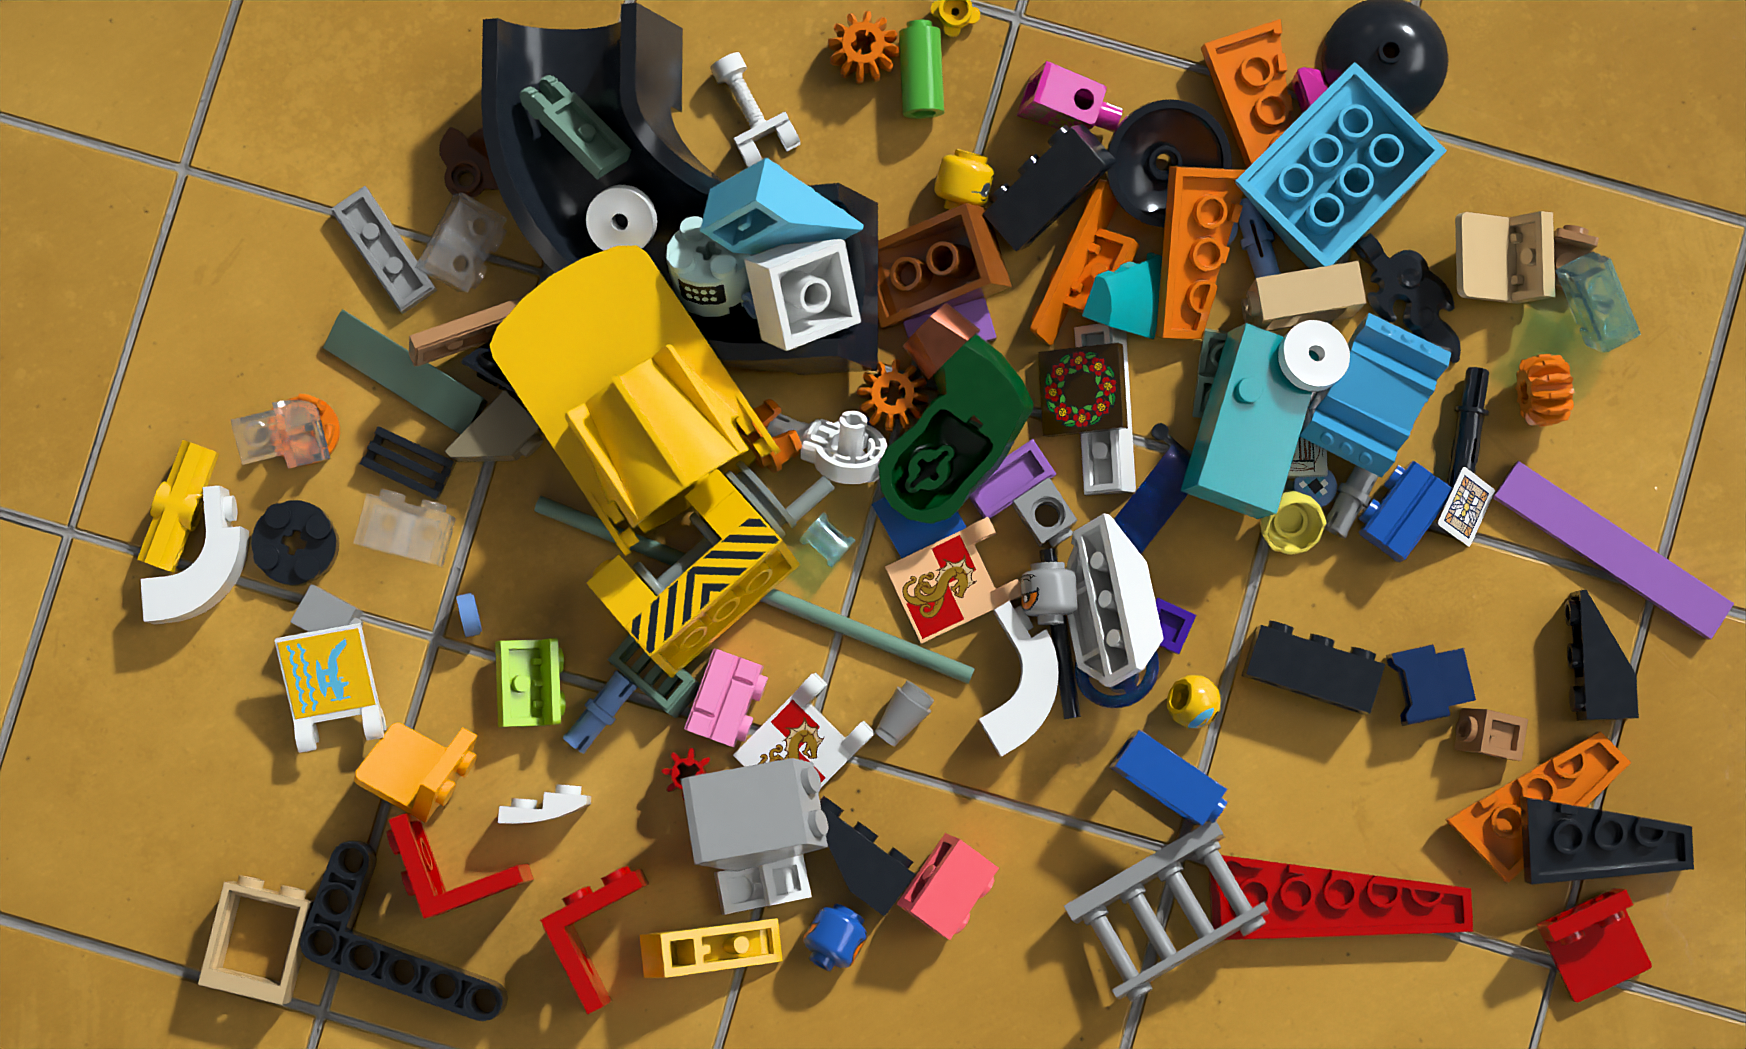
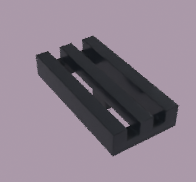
M377 426L374 433L376 435L373 441H370L367 447L368 451L365 457H362L359 464L438 501L456 462ZM384 439L444 466L441 474L382 447ZM377 454L437 481L434 488L432 489L374 462Z

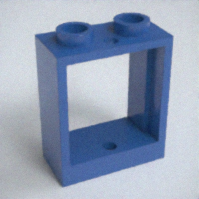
M1141 730L1131 733L1109 766V768L1193 825L1203 826L1205 822L1209 821L1214 823L1227 805V801L1222 798L1227 788Z

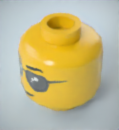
M955 149L954 155L949 154L942 158L934 185V192L940 198L945 199L944 208L951 210L965 203L981 207L986 204L994 177L993 168L986 164L987 157Z

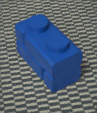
M1415 461L1407 464L1405 468L1398 464L1383 484L1389 489L1380 503L1372 499L1358 518L1364 523L1358 533L1399 563L1404 561L1445 506L1453 490L1452 487L1438 477H1435L1430 471Z

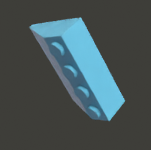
M1354 62L1236 179L1235 183L1287 247L1309 269L1335 265L1440 160L1447 150Z

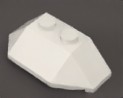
M1104 513L1073 532L1071 544L1074 547L1066 569L1073 571L1076 576L1078 606L1077 610L1067 615L1077 667L1100 681L1103 685L1113 687L1145 668L1163 641V634L1147 562L1114 519Z

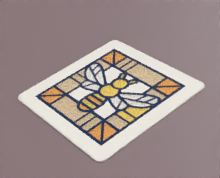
M1463 467L1438 520V525L1465 545L1470 546L1495 490L1466 467Z

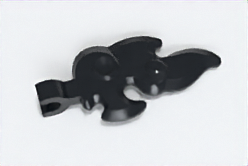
M1371 233L1363 237L1352 248L1374 270L1370 276V282L1378 284L1379 291L1367 294V299L1372 309L1381 319L1393 323L1397 319L1393 311L1394 302L1396 300H1403L1406 303L1402 316L1404 325L1411 330L1412 334L1451 352L1450 362L1457 363L1461 355L1459 338L1455 331L1439 316L1441 309L1451 312L1455 308L1452 294L1447 285L1429 270L1425 258L1418 252L1403 250L1389 258L1381 244Z

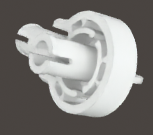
M844 412L839 422L835 423L824 419H816L809 424L780 413L769 423L767 431L771 437L789 430H795L802 444L801 459L814 463L816 469L832 481L843 484H862L875 482L880 478L878 465L887 448V443L884 436L877 429L867 425V417L860 412ZM867 446H868L867 454H866V453L863 451V449L867 448Z

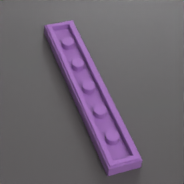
M1519 461L1515 462L1492 497L1707 640L1712 639L1734 605L1733 602Z

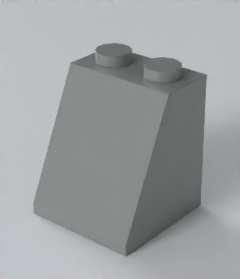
M790 758L681 779L695 865L738 872L828 847L826 839L828 822L824 812L821 810L818 793L821 789V781L817 770L814 768V764L811 762Z

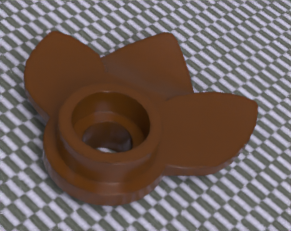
M450 127L444 134L439 147V155L447 167L444 181L448 191L458 199L470 200L478 197L484 189L499 190L491 171L483 137V127L468 138L459 130ZM465 173L472 174L474 176L472 184L469 186L460 185L459 179L461 175Z

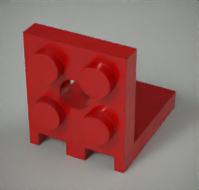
M404 813L388 819L391 829L386 831L389 845L394 855L401 854L406 868L405 871L401 872L404 887L409 896H416L424 919L439 916L534 880L529 864H521L447 891L422 821L410 813Z
M629 866L622 867L601 878L604 887L594 892L590 886L581 888L562 898L565 907L540 919L587 1015L604 1007L612 1000L573 924L649 885L642 869L631 872Z

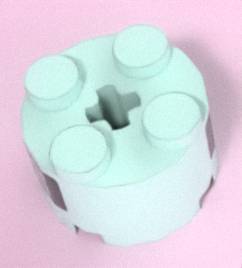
M698 216L688 217L681 222L680 230L673 235L667 245L666 260L673 292L682 301L683 307L688 312L703 317L729 314V308L736 306L740 302L743 307L744 301L741 300V296L751 291L744 259L753 255L732 253L700 231L702 218Z

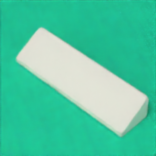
M1102 323L1074 327L1075 347L1118 342L1123 344L1128 429L1081 434L1084 495L1133 493L1136 491L1126 331Z

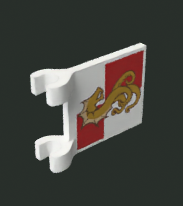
M815 672L803 682L793 695L733 756L744 767L790 758L811 762L819 774L822 787L875 734V731L863 721L847 737H844L811 704V701L828 685Z

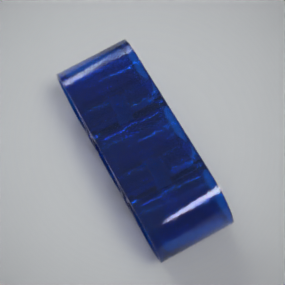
M1175 444L1169 448L1114 518V521L1140 554L1188 495L1182 492L1181 488L1191 457Z

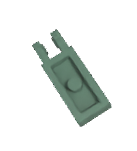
M547 75L539 81L542 94L535 87L532 88L531 86L519 93L520 102H522L525 110H528L534 119H540L539 121L596 179H599L628 160L632 150L575 92L571 93L554 75Z

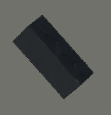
M1084 124L1071 128L1067 125L1061 127L1049 138L1047 142L1051 147L1041 157L1037 154L1033 155L1018 169L1022 176L1012 186L1008 183L1003 184L988 199L992 205L983 215L1016 252L1029 247L1117 162Z
M1270 620L1268 627L1264 625L1256 627L1241 676L1362 715L1371 714L1385 668L1384 663L1375 661L1376 653L1358 647H1351L1350 653L1333 648L1335 640L1311 633L1309 640L1292 635L1293 627Z

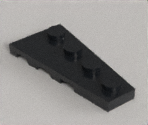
M1520 796L1524 881L1533 885L1694 869L1692 826Z

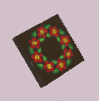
M1117 342L1038 352L1043 436L1055 437L1128 429L1123 344Z

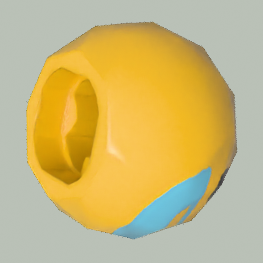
M1186 675L1175 681L1168 692L1167 709L1174 721L1183 727L1201 729L1212 723L1221 710V695L1215 684L1202 675Z

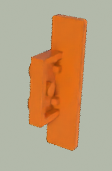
M1099 179L1095 189L1088 194L1084 206L1085 211L1077 228H1074L1068 237L1065 254L1059 266L1055 267L1051 273L1049 288L1042 303L1033 312L1030 331L1045 344H1053L1069 309L1083 313L1096 275L1107 270L1114 272L1120 265L1129 261L1132 262L1140 246L1132 238L1106 230L1118 205L1106 180Z

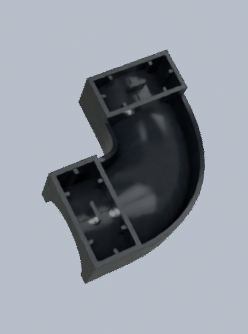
M637 2L621 4L620 22L587 29H546L518 25L499 18L483 19L481 89L483 137L491 171L505 205L522 234L542 260L555 273L582 258L603 251L593 242L586 226L588 207L592 200L605 189L615 185H629L644 192L655 207L657 228L651 241L642 249L648 253L672 289L666 260L667 245L673 235L680 230V224L683 220L691 216H698L703 219L710 189L724 180L711 172L692 154L682 141L672 119V113L682 112L683 28ZM547 75H554L571 93L575 92L632 150L628 160L599 179H596L539 121L540 119H534L529 114V111L525 110L522 102H520L519 93L531 86L532 88L535 87L542 94L539 81ZM840 183L807 185L863 224V230L844 239L861 323L786 351L761 339L757 319L752 318L747 313L744 306L742 307L741 302L736 306L730 307V313L723 316L703 317L687 311L723 365L756 371H785L798 375L878 371V203ZM616 214L617 224L621 227H627L628 220L626 216Z

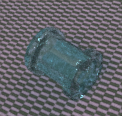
M823 512L799 541L803 545L809 543L827 559V565L833 568L856 540L852 536L846 537L828 521L829 516Z

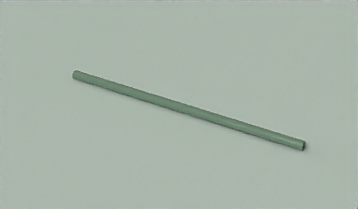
M539 497L534 509L535 512L616 544L601 519L546 497ZM614 525L619 533L626 530ZM636 534L639 542L630 547V550L671 566L686 554L639 534ZM772 589L760 600L763 603L969 684L975 669L777 589Z

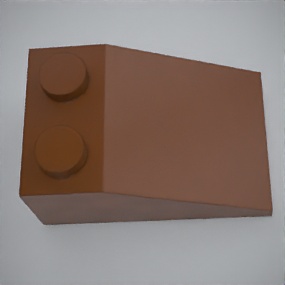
M965 203L878 240V318L881 328H890L903 324L904 321L936 312L946 303L954 307L980 298L989 297L1012 287L993 225L983 215L987 208Z

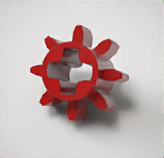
M691 747L687 758L681 759L678 754L671 753V757L675 762L673 768L662 769V773L671 775L673 783L668 785L667 792H672L677 788L683 790L682 784L679 781V778L683 775L680 769L683 764L688 767L697 765L699 771L695 776L707 774L705 766L712 759L706 757L700 762L695 760V748Z

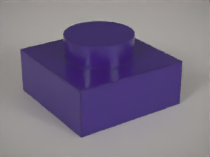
M1156 598L1155 602L1163 634V641L1159 647L1179 655L1196 615L1160 598Z

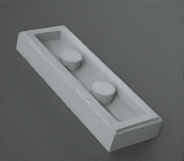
M366 186L330 209L402 314L438 291Z

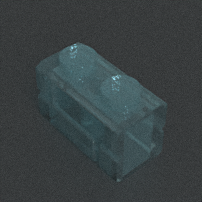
M1590 252L1555 270L1576 323L1581 326L1579 330L1586 346L1605 353L1635 339L1641 334L1611 258Z

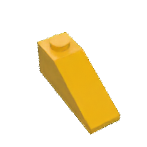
M778 918L639 935L644 978H667L783 961Z

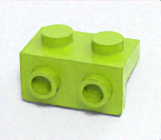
M558 639L495 642L498 727H530L560 724L561 716L565 713L566 701L563 691H560L559 673H562L564 668V654L562 649L558 648Z

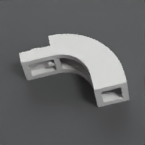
M222 486L203 487L206 538L202 552L197 560L189 568L178 574L141 579L144 622L163 624L196 617L219 603L236 584L248 555L249 530L240 526L232 527V521L237 520L238 511L234 495L230 496L228 489Z
M1010 601L996 608L993 613L1018 654L1021 665L1020 682L1016 692L1007 703L978 720L1000 757L1027 741L1042 725L1051 710L1056 696L1059 673L1056 651L1047 629L1031 638L1028 630L1032 629L1033 625L1029 617L1023 612L1021 605L1014 609Z

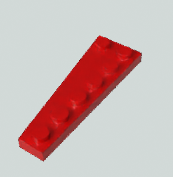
M1221 855L1251 907L1254 908L1264 902L1270 913L1263 916L1266 924L1246 936H1243L1239 930L1224 940L1474 932L1471 888ZM1209 870L1211 925L1216 930L1237 918Z

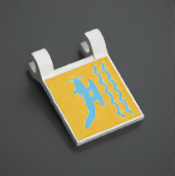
M361 623L275 639L294 721L295 740L299 753L316 750V743L319 742L317 722L355 715H362L367 741L384 738V730L387 729L383 710L379 704Z

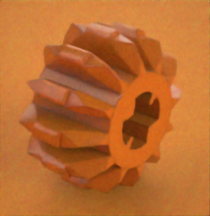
M868 10L864 12L862 22H858L856 16L850 13L847 15L849 27L836 23L834 32L838 37L828 40V48L836 51L830 56V62L832 65L843 64L840 70V76L843 78L850 76L855 71L857 84L863 83L864 73H870L872 80L877 82L880 80L878 67L884 71L891 72L893 70V63L889 58L899 56V47L891 44L897 39L896 30L884 31L887 25V19L884 17L879 18L874 24L871 23V12ZM866 41V46L872 43L870 45L871 52L864 55L861 53V49L856 52L857 43Z
M1550 353L1537 354V356L1523 359L1516 373L1517 386L1515 387L1518 395L1516 402L1520 405L1521 416L1525 418L1528 425L1552 426L1562 421H1568L1571 410L1574 407L1573 394L1575 393L1569 364L1565 362L1561 355H1551Z
M893 360L892 372H886L884 364L880 361L877 364L878 378L869 372H865L862 375L865 383L872 388H857L858 397L871 399L862 403L859 406V411L864 414L875 410L869 421V424L873 427L878 425L883 417L886 418V432L893 431L894 420L899 419L901 427L907 430L910 428V423L906 415L910 414L919 420L923 413L914 404H928V395L915 393L923 389L927 382L925 378L910 381L916 372V367L913 365L907 367L904 374L899 373L900 360ZM892 386L898 387L899 395L902 393L905 395L904 398L897 399L896 405H888L887 397L883 399L880 397L881 393H888Z

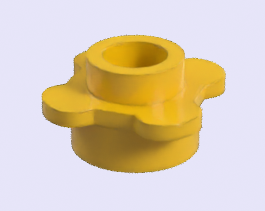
M935 0L931 5L932 16L940 19L944 25V33L949 37L958 36L963 27L968 24H976L980 19V10L972 6L971 0ZM958 9L960 13L954 16L951 11Z

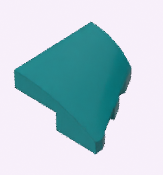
M1150 252L1147 253L1146 261L1140 264L1129 261L1120 265L1114 272L1107 270L1096 275L1082 316L1110 327L1154 339L1157 331L1162 256Z

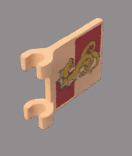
M989 517L885 566L921 644L982 616L1008 601L1012 602L1022 597L1021 583L1018 579L999 588L994 587L977 551L976 543L997 534Z

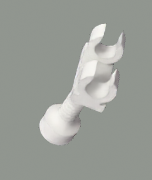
M735 52L716 61L711 65L710 70L718 84L727 83L730 85L729 88L732 89L731 91L736 96L735 99L739 107H742L741 110L745 118H747L749 126H751L750 130L734 138V142L747 167H750L762 160L754 144L755 141L776 131L786 151L801 145V141L786 112L768 121L764 119L762 112H760L758 105H756V101H754V97H752L753 95L750 94L751 92L748 90V86H746L747 84L744 83L745 80L742 79V74L746 71L747 66L740 53Z

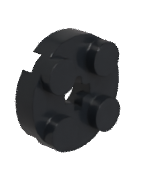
M289 500L268 507L257 521L251 541L255 564L272 580L290 586H303L317 580L321 575H325L337 559L340 544L337 530L334 528L329 516L321 508L300 500ZM295 531H300V539L306 541L305 549H297L295 555H290L289 547L285 545L286 537H292Z

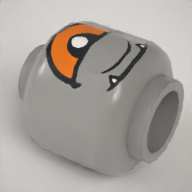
M1064 562L1031 564V571L1021 576L1023 612L1028 616L1038 617V625L1063 624V616L1074 613L1078 606L1075 573L1065 569Z

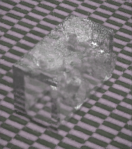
M464 193L454 194L415 268L458 292L468 293L470 288L476 289L487 271V267L483 264L490 250L493 252L497 251L506 236L507 230L503 226L507 218Z
M381 489L379 496L366 494L354 544L443 568L456 521L455 517L445 513L446 505L422 499L421 506L419 507L404 503L406 495Z

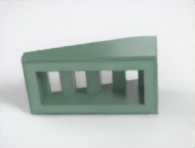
M629 634L608 658V661L664 711L674 718L679 717L696 697L701 683L683 668L673 678L668 676L657 690L654 689L652 686L665 671L656 663L644 678L639 676L652 661L646 652L640 656L631 668L626 664L641 647ZM682 680L683 682L667 700L666 697L668 696V694Z

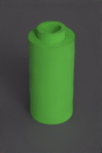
M929 20L907 22V28L899 31L903 116L915 119L938 117L945 113L941 31L939 28L932 26V22Z

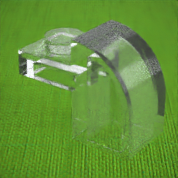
M302 400L273 402V410L231 420L242 465L284 455L288 469L330 459L317 406L311 402Z

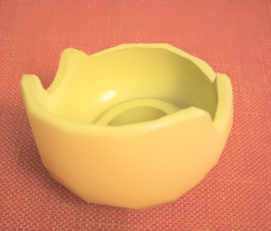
M1297 491L1283 493L1277 514L1261 518L1260 520L1261 533L1269 547L1276 552L1289 555L1310 550L1320 541L1326 525V519L1320 505L1311 496Z

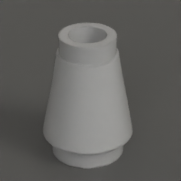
M906 681L902 688L897 686L875 733L890 745L896 746L900 740L931 713L929 708L933 704L934 699L910 681Z

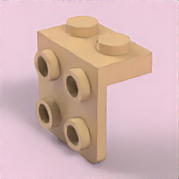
M1539 211L1510 218L1472 212H1463L1456 216L1457 291L1462 298L1519 304L1555 297L1552 212Z

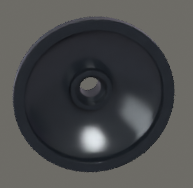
M1365 0L1347 9L1332 25L1323 45L1322 70L1329 88L1356 62L1411 116H1414L1426 108L1442 88L1448 70V49L1445 38L1437 23L1418 6L1405 0ZM1386 46L1393 47L1397 52V57H1386L1383 53V48Z
M1156 100L1133 110L1117 126L1107 148L1108 152L1117 160L1106 172L1108 185L1115 200L1135 219L1156 227L1165 228L1169 166L1232 169L1229 141L1218 121L1203 108L1182 100ZM1161 154H1165L1168 158V165L1163 170H1159L1156 166V159Z

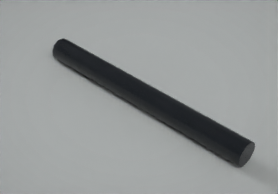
M1056 548L1039 551L1041 563L1058 562ZM1064 615L1063 624L1050 625L1058 660V682L1064 719L1081 717L1067 619L1066 615Z

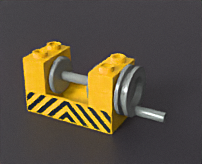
M740 460L736 463L740 470L736 476L730 470L724 476L716 468L711 474H707L694 482L690 492L684 496L700 515L699 517L695 512L690 515L691 522L704 536L700 542L657 579L641 562H637L633 567L641 575L640 577L618 554L613 560L608 559L602 562L594 570L593 577L586 584L650 658L673 678L679 670H682L800 566V563L781 539L786 535L781 527L787 523L793 529L797 525L796 522L835 489L824 475L785 509L743 461Z

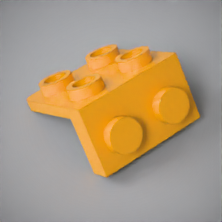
M394 723L386 731L384 738L379 740L358 767L354 775V781L362 788L426 823L439 804L445 806L456 788L455 782L460 776L465 778L472 769L477 759V755L472 751L478 735L462 727L450 745L445 748L401 723Z

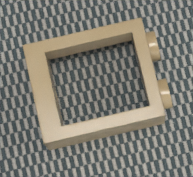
M1359 261L1259 277L1255 279L1246 292V298L1241 299L1244 322L1252 323L1253 326L1267 331L1293 328L1297 324L1309 320L1328 322L1352 318L1366 304Z
M239 875L238 882L229 881L223 884L198 985L281 1005L290 1003L303 957L300 946L301 936L314 900L305 898L306 890L281 885L280 891L277 892L263 888L264 880ZM241 896L298 910L280 981L223 968Z

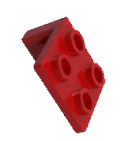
M1612 888L1536 924L1574 1002H1581L1652 968V963L1626 911L1627 908L1634 906L1626 889Z

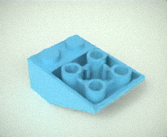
M764 158L710 189L700 231L732 253L756 255L780 245L837 239L844 240L863 230V224L815 192L811 187L786 172L778 164L773 163L768 158Z

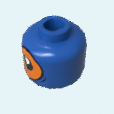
M835 904L833 908H821L803 938L805 946L812 952L809 960L830 972L834 966L840 968L850 967L868 937L866 929L862 926L865 920L856 912L840 904Z

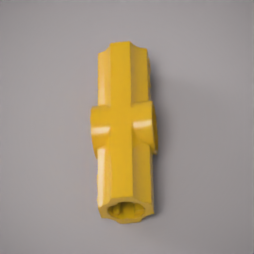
M182 440L167 482L164 481L159 486L153 498L150 515L153 519L137 560L173 573L175 572L189 533L197 528L203 516V487L208 486L220 453Z

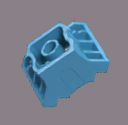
M1368 313L1347 343L1350 361L1346 373L1333 386L1317 391L1308 408L1310 411L1303 422L1300 437L1382 478L1395 463L1398 449L1409 438L1415 420L1424 404L1427 403L1435 391L1437 379L1449 366L1451 352Z

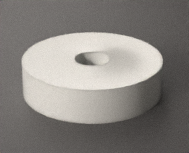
M615 185L605 189L592 200L587 210L586 226L593 242L603 251L615 246L637 245L642 249L651 241L655 234L657 213L652 201L644 192L629 185ZM616 214L626 216L628 220L627 227H621L617 224Z
M1309 320L1297 324L1284 336L1279 346L1278 360L1282 372L1292 384L1307 391H1322L1333 386L1346 373L1350 361V352L1345 338L1336 328L1322 321ZM1309 350L1318 354L1319 361L1311 359Z

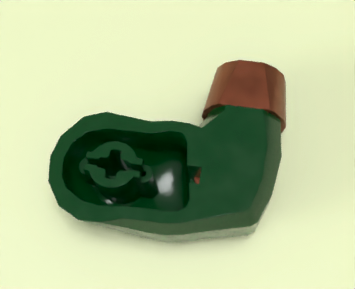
M948 303L931 315L903 345L928 380L932 378L935 380L940 394L923 411L918 422L886 448L878 465L881 491L890 506L909 520L929 524L951 518L964 505L970 495L1000 467L1033 411L1034 404L1023 380L1002 353L978 335L980 329Z

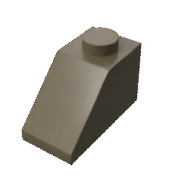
M504 390L445 452L456 462L517 461L522 455L528 458L541 446L544 441L541 437L543 432L534 418Z

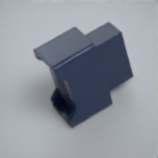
M1432 644L1386 655L1387 665L1399 674L1406 704L1400 714L1402 726L1450 716L1449 706L1476 700L1464 648L1436 654L1435 647Z

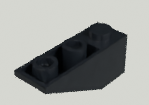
M1578 590L1570 593L1571 600H1567L1565 603V620L1567 626H1572L1573 643H1569L1567 646L1568 666L1570 669H1574L1575 686H1571L1569 690L1571 711L1576 712L1577 721L1639 718L1637 675L1588 591Z
M823 795L820 799V805L828 822L827 845L849 891L885 917L916 875L909 870L913 861L894 847L888 853L874 844L879 837L877 834L859 821L854 827H851L839 818L844 810Z

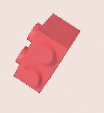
M945 833L899 899L897 905L935 933L951 940L953 935L961 932L970 918L969 912L978 898L984 897L990 891L994 884L993 876L999 868L961 839Z

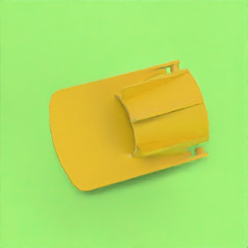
M637 245L612 247L582 258L549 276L527 294L498 325L489 345L493 359L625 556L631 553L630 547L638 543L639 539L631 527L619 533L611 522L610 518L616 525L624 520L616 504H618L632 528L638 525L644 534L692 507L684 496L690 492L694 482L707 474H711L716 468L724 476L728 470L736 476L740 472L736 466L737 462L741 460L749 466L757 459L739 433L737 424L740 425L748 436L756 431L752 425V422H754L763 437L754 442L753 446L762 458L772 451L775 455L781 452L648 253Z

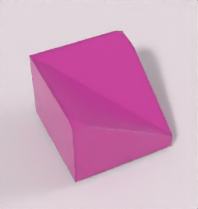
M1300 68L1291 81L1302 114L1328 89L1324 76L1318 69Z

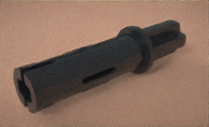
M1480 367L1467 368L1461 406H1455L1454 409L1455 412H1458L1452 446L1449 476L1447 478V484L1452 488L1463 467H1466L1475 474L1484 416L1489 415V411L1484 409L1489 371Z

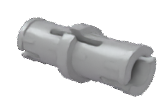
M1356 465L1346 483H1341L1338 487L1337 492H1339V496L1326 517L1324 529L1336 536L1339 533L1338 536L1345 539L1362 506H1368L1371 500L1368 495L1379 476Z

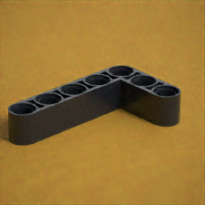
M347 841L338 845L331 854L301 936L300 946L304 956L314 963L476 1021L484 1022L500 1015L507 1006L508 996L506 989L499 982L353 930L376 867L377 857L371 845L363 841ZM351 848H356L363 855V865L357 872L348 870L344 863L345 855ZM336 889L344 891L348 897V906L342 913H337L330 907V895ZM321 930L328 932L333 939V948L328 954L320 953L314 944L315 936ZM360 945H366L373 951L374 961L368 969L358 966L355 961V951ZM401 959L408 960L414 966L415 974L409 983L401 982L395 975V966ZM440 974L451 976L455 982V992L450 998L442 997L436 991L435 982ZM482 988L489 989L496 997V1006L491 1012H484L476 1005V994Z

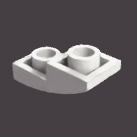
M556 784L555 793L544 792L542 809H536L537 800L511 798V806H499L498 823H535L560 818L590 805L591 796L581 795L582 786Z

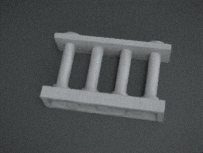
M1210 821L1205 823L1203 826L1198 827L1064 905L1073 922L1078 924L1084 921L1086 926L1091 924L1124 983L1112 990L1116 998L1122 999L1127 996L1129 1001L1132 1002L1150 992L1153 988L1149 982L1239 930L1243 936H1246L1266 924L1263 916L1270 913L1266 904L1262 902L1254 908L1251 907L1218 851L1221 848L1219 841L1224 839L1225 835L1216 821L1214 823ZM1194 855L1197 856L1198 860L1203 859L1237 916V918L1216 930L1212 927L1181 874V871L1184 870L1181 863ZM1159 877L1161 882H1167L1199 937V940L1178 952L1175 950L1143 895L1146 892L1143 885ZM1119 899L1124 904L1129 903L1162 960L1140 974L1106 917L1109 913L1106 907Z

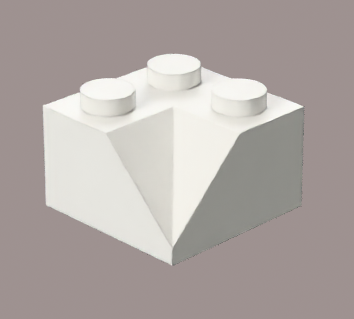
M837 239L780 245L744 259L763 341L788 351L861 323L844 240Z

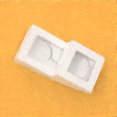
M803 855L738 872L731 870L714 872L722 915L812 897Z

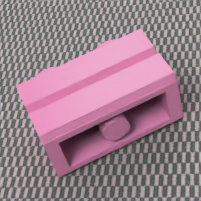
M714 648L684 729L734 748L737 740L745 742L753 722V717L747 716L751 701L753 699L760 702L768 681V677L761 675L764 667Z

